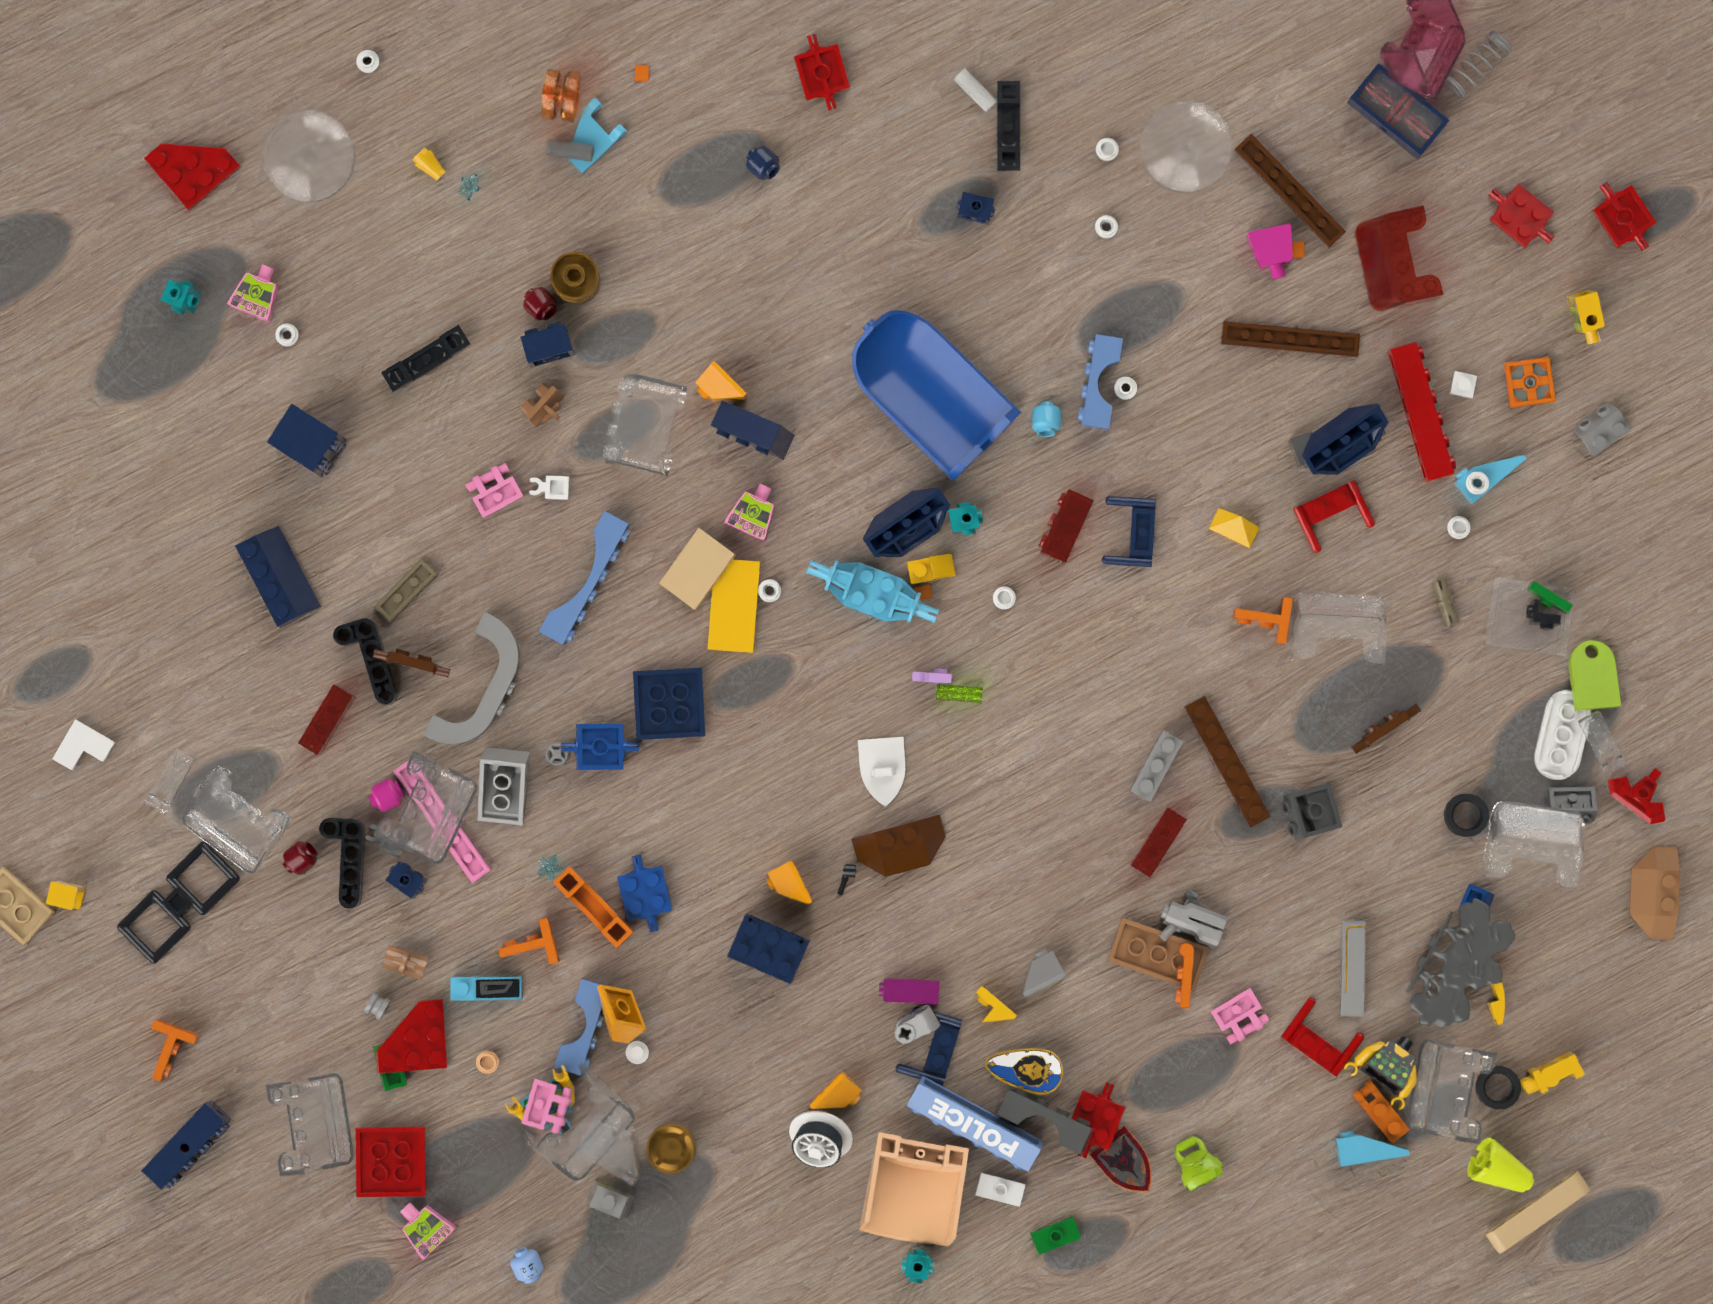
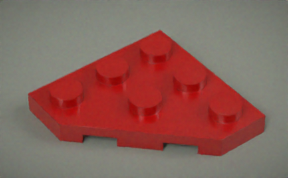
M161 143L144 157L146 162L189 211L241 167L225 148Z
M443 999L421 1000L413 1006V1009L401 1020L389 1037L376 1049L377 1073L447 1068Z

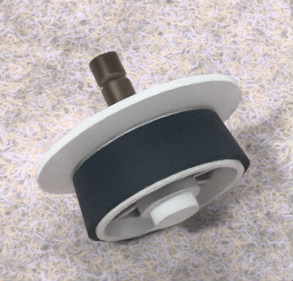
M821 1111L804 1112L796 1116L790 1124L789 1133L792 1139L793 1153L800 1161L809 1166L817 1168L831 1167L838 1163L841 1156L846 1154L852 1146L853 1136L849 1127L841 1119L829 1113Z

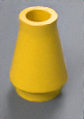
M424 147L412 159L416 163L414 166L433 177L436 181L446 172L431 149L428 151Z

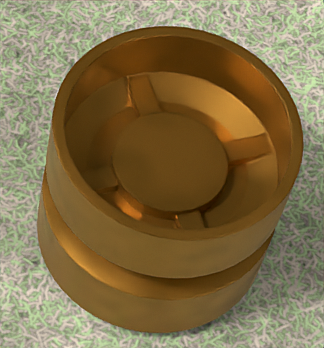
M581 252L565 253L558 257L551 267V284L557 295L565 302L583 304L590 301L597 294L601 283L600 273L594 261L586 254Z
M666 1123L659 1126L649 1137L646 1146V1154L651 1165L656 1170L666 1174H675L686 1169L696 1153L694 1135L687 1127L679 1123Z

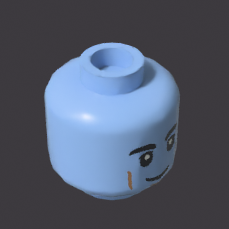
M527 1247L516 1250L510 1265L517 1280L531 1283L539 1279L544 1266L538 1252L534 1249H527Z

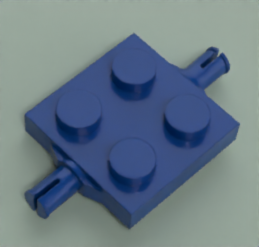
M576 724L575 741L570 743L561 742V747H570L561 748V752L575 753L576 770H623L625 751H639V747H630L639 746V742H625L623 724Z
M641 854L632 856L635 870L629 874L617 876L627 921L647 919L649 932L658 931L656 917L661 913L673 910L663 866L644 868Z

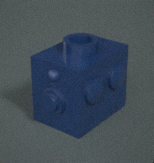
M963 192L962 199L957 202L956 206L957 210H959L958 218L989 225L990 217L994 216L996 210L993 207L994 199Z
M399 861L396 866L391 867L389 876L385 881L411 899H414L417 894L423 892L427 879L420 872L414 871L410 865Z

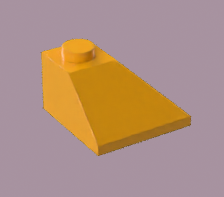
M715 361L710 364L695 382L698 386L696 391L705 400L708 397L712 401H745L748 398L747 393Z
M793 860L768 872L769 877L766 878V881L771 891L776 889L778 894L807 904L813 902Z
M601 984L597 987L605 1022L612 1041L629 1044L646 1030L632 990Z
M841 1071L812 1100L809 1106L812 1109L846 1108L849 1104L853 1107L861 1099L859 1093L862 1090Z

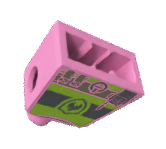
M262 264L257 276L246 273L227 304L230 307L270 323L279 290L276 284L270 282L274 269Z
M759 484L754 495L744 492L727 516L725 524L765 542L775 507L767 502L772 489Z
M409 1203L400 1211L409 1221L402 1230L422 1260L457 1228L428 1205L419 1212Z

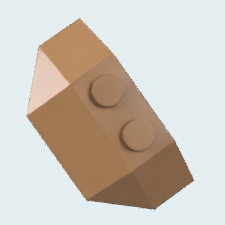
M1653 846L1631 868L1629 915L1649 938L1673 939L1678 920L1680 865L1678 850L1675 847Z

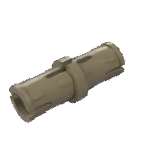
M1443 579L1440 580L1442 590L1438 581L1433 582L1432 585L1438 603H1436L1437 608L1440 607L1444 626L1447 627L1451 625L1449 616L1453 624H1457L1459 621L1453 603H1455L1454 598L1451 599L1447 580Z

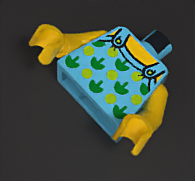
M561 1065L563 1072L556 1073L553 1069L554 1078L549 1083L557 1085L555 1092L557 1095H562L564 1087L573 1089L570 1097L572 1099L571 1106H568L566 1114L573 1110L572 1106L575 1103V1087L567 1074L566 1067ZM530 1095L519 1102L513 1096L511 1098L515 1102L514 1105L508 1106L506 1103L504 1105L510 1113L523 1120ZM552 1102L549 1114L556 1116L559 1103ZM566 1117L565 1126H562L560 1134H563L572 1127ZM546 1122L545 1128H547L553 1123Z

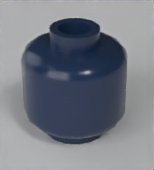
M765 146L751 149L746 156L747 169L760 180H770L780 170L779 157Z

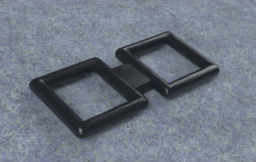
M205 841L200 842L166 876L167 882L175 889L164 898L157 890H152L117 925V929L152 964H156L191 929L190 923L182 916L191 906L200 915L207 914L240 880V876ZM202 853L229 878L204 904L177 879ZM155 901L177 923L179 928L153 953L129 926Z

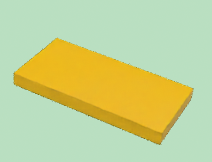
M732 560L712 588L708 650L753 653L760 572L759 561Z

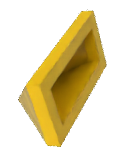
M1218 508L1208 529L1250 549L1259 527L1242 516Z

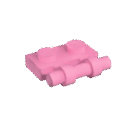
M506 463L498 467L496 465L490 468L491 471L480 477L477 475L472 478L473 481L465 484L469 493L475 489H478L480 492L479 495L472 499L483 518L524 497L513 476L504 480L502 475L510 471ZM496 479L498 484L486 490L484 484Z
M1251 988L1244 990L1210 1011L1222 1031L1231 1027L1233 1033L1226 1037L1230 1045L1236 1041L1241 1042L1246 1039V1035L1254 1030L1259 1031L1263 1028L1264 1024L1270 1021L1266 1014L1257 1018L1254 1013L1262 1007ZM1248 1016L1251 1022L1239 1028L1237 1022Z
M534 1079L521 1124L544 1130L546 1122L553 1123L551 1132L560 1134L562 1126H565L567 1108L571 1106L572 1099L570 1097L573 1089L564 1087L562 1095L555 1094L556 1084ZM553 1101L559 1103L556 1116L549 1114Z

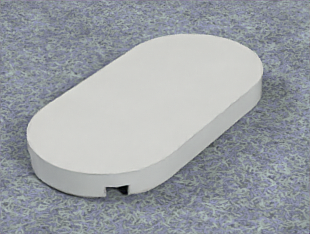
M1572 690L1556 692L1547 701L1534 752V762L1538 771L1543 776L1553 780H1562L1570 777L1579 768L1591 720V710L1574 711Z

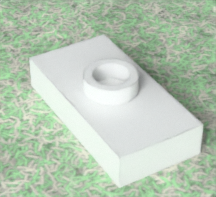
M981 1172L975 1195L1020 1207L1026 1184Z

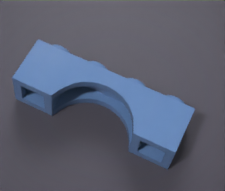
M1096 334L1094 340L1090 339L1088 353H1092L1091 362H1086L1085 375L1089 376L1088 384H1083L1081 398H1085L1084 407H1079L1077 419L1082 421L1081 427L1109 430L1113 406L1101 397L1098 390V378L1104 369L1119 363L1123 338Z
M584 978L581 979L575 1002L585 1012L586 1028L583 1035L577 1041L561 1045L555 1068L562 1070L561 1065H564L566 1071L577 1075H582L583 1071H588L591 1058H587L590 1049L594 1050L598 1036H594L597 1027L601 1028L604 1020V1014H601L602 1006L597 988L600 983Z

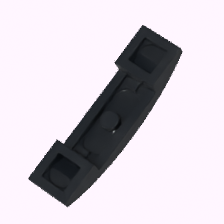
M997 81V171H1020V81Z
M459 324L439 336L440 338L381 372L392 392L419 379L471 345Z

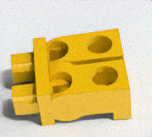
M1569 1051L1540 1065L1537 1069L1534 1067L1528 1069L1529 1075L1520 1079L1523 1091L1528 1095L1535 1091L1543 1094L1549 1091L1547 1087L1556 1086L1561 1079L1569 1075L1578 1079L1585 1074L1576 1055Z

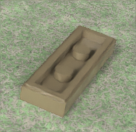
M421 558L374 608L391 623L436 578L438 573Z

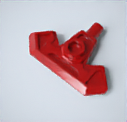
M1654 768L1648 777L1644 776L1632 788L1627 777L1608 780L1610 796L1647 823L1655 824L1665 821L1663 802H1650L1658 785L1656 781L1662 774L1659 770Z

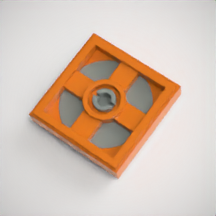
M1550 357L1503 363L1509 408L1556 402Z

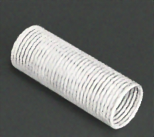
M966 68L955 77L954 81L985 112L997 102V99L995 100L989 91Z

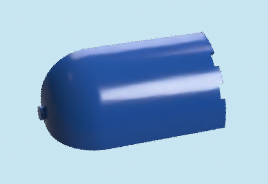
M897 310L885 313L876 321L871 319L863 327L865 332L854 346L852 367L861 389L953 481L1022 413L937 328L916 314Z

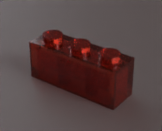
M1068 489L1066 494L1062 492L1057 502V505L1061 506L1058 514L1053 513L1047 525L1051 527L1048 536L1043 534L1038 547L1042 548L1040 553L1065 564L1094 500Z
M333 684L298 744L321 756L356 696Z
M1166 807L1133 858L1130 866L1150 878L1187 819Z

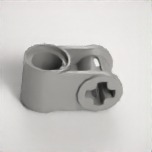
M924 1005L897 1021L895 1037L899 1042L907 1044L923 1035L932 1033L940 1027V1023L930 1006Z

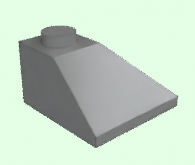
M1044 949L1034 954L1035 959L1031 960L1021 990L1024 997L1066 977L1052 950L1048 952L1047 949Z

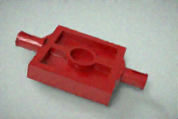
M812 34L814 43L812 42L811 35H808L807 39L810 49L803 54L794 56L806 101L825 98L828 111L832 110L830 101L833 110H835L837 106L834 95L850 89L838 44L819 47L816 34Z
M1608 182L1602 184L1599 188L1606 196V199L1601 205L1593 209L1592 212L1615 247L1619 248L1625 243L1634 240L1641 249V252L1650 247L1642 235L1648 228L1656 224V221L1633 186L1630 185L1623 191L1614 193Z
M1520 184L1505 197L1495 188L1488 195L1499 204L1496 212L1489 220L1523 248H1526L1531 240L1537 236L1548 244L1554 239L1555 236L1544 229L1546 222L1554 212Z
M1105 1082L1101 1095L1082 1090L1072 1119L1077 1121L1078 1117L1090 1122L1089 1127L1095 1129L1082 1156L1083 1158L1087 1159L1091 1146H1099L1110 1150L1126 1107L1110 1099L1115 1086L1113 1084Z

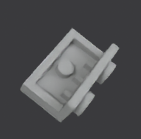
M1610 403L1600 406L1595 413L1580 421L1573 428L1574 433L1582 439L1589 453L1594 457L1631 430L1619 409Z

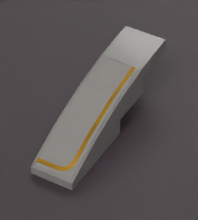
M1342 921L1340 1015L1364 1016L1365 921Z

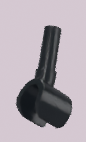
M846 864L844 866L843 877L837 894L843 895L848 877L855 878L856 865Z

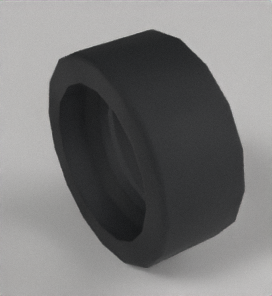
M1459 794L1453 797L1446 804L1444 810V821L1448 829L1461 837H1471L1481 833L1489 820V809L1486 803L1479 796L1473 794ZM1462 802L1473 803L1480 812L1478 823L1470 829L1459 827L1453 819L1455 807Z
M1501 1065L1490 1066L1484 1069L1478 1076L1476 1093L1479 1100L1486 1106L1496 1110L1506 1109L1513 1106L1519 1099L1521 1082L1517 1074L1511 1069ZM1494 1074L1505 1075L1512 1084L1510 1095L1502 1101L1490 1099L1485 1092L1486 1081Z

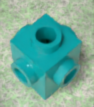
M168 279L160 301L171 305V310L177 313L184 314L187 311L194 314L202 292L195 290V284L182 280L181 283Z
M970 502L957 504L956 509L948 511L952 534L962 532V536L976 534V529H980L979 523H983L981 509L977 510L976 505L971 506ZM969 516L971 520L964 522L962 517Z
M913 1249V1252L908 1251L907 1257L902 1258L901 1271H905V1277H909L910 1282L922 1283L923 1280H928V1275H933L935 1261H931V1255L927 1254L926 1250ZM920 1263L922 1269L915 1271L913 1268L914 1264Z

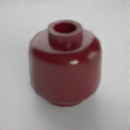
M537 287L535 289L531 288L525 293L523 307L535 320L546 321L554 316L557 311V300L548 290L543 287Z
M297 841L283 853V866L289 873L303 875L316 864L317 851L311 843Z

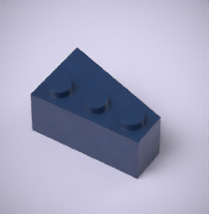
M725 401L721 402L711 423V426L717 429L716 434L727 439L732 436L736 438L735 442L745 447L749 445L754 446L756 451L767 456L771 454L784 460L795 436L783 426Z

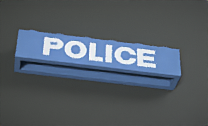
M923 1075L907 1103V1106L915 1114L930 1118L938 1126H945L954 1135L969 1139L974 1146L991 1151L993 1156L999 1159L1004 1158L1019 1170L1024 1169L1029 1172L1044 1142Z

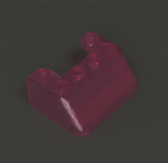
M1407 0L1406 9L1411 16L1412 23L1405 33L1400 46L1397 48L1394 42H1386L1381 48L1380 56L1388 70L1389 76L1394 82L1424 98H1437L1464 47L1465 32L1451 0Z

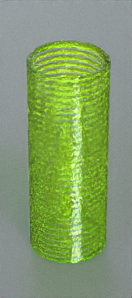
M937 683L936 700L940 699L942 701L943 698L944 701H952L953 699L954 702H962V700L965 702L966 699L967 703H975L976 701L977 704H981L983 687L951 686L950 684L941 685Z

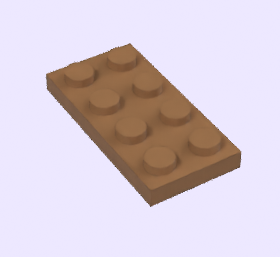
M1125 918L1121 919L1107 961L1180 986L1181 980L1177 979L1178 965L1182 966L1183 956L1179 953V946L1183 943H1189L1194 948L1191 990L1195 991L1209 947L1174 935L1163 941L1159 937L1162 931Z

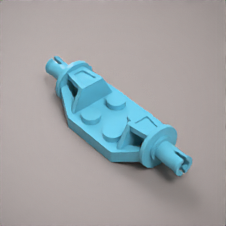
M811 560L809 566L818 570L808 567L806 574L825 580L826 586L824 590L828 591L829 589L846 607L885 622L907 620L910 623L912 617L916 615L935 623L936 617L928 613L938 615L940 609L920 603L921 593H916L902 578L860 562L839 563L836 560L833 566L828 567ZM831 582H832L833 584L839 586L840 588L844 589L845 591H842L841 589H839V588H837L836 586L832 585ZM894 609H895V610L904 611V612H908V613H910V614L897 612V611H894Z

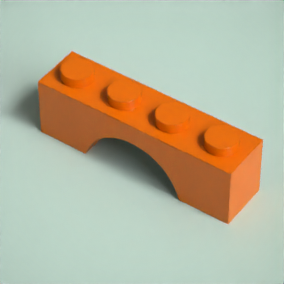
M571 866L553 881L560 891L595 924L600 932L616 948H619L634 933L633 929Z

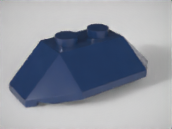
M1378 404L1348 408L1311 434L1303 451L1302 458L1313 475H1338L1376 448L1383 434L1384 427L1388 424V420Z
M939 487L911 491L874 516L863 540L874 557H902L940 531L950 504Z

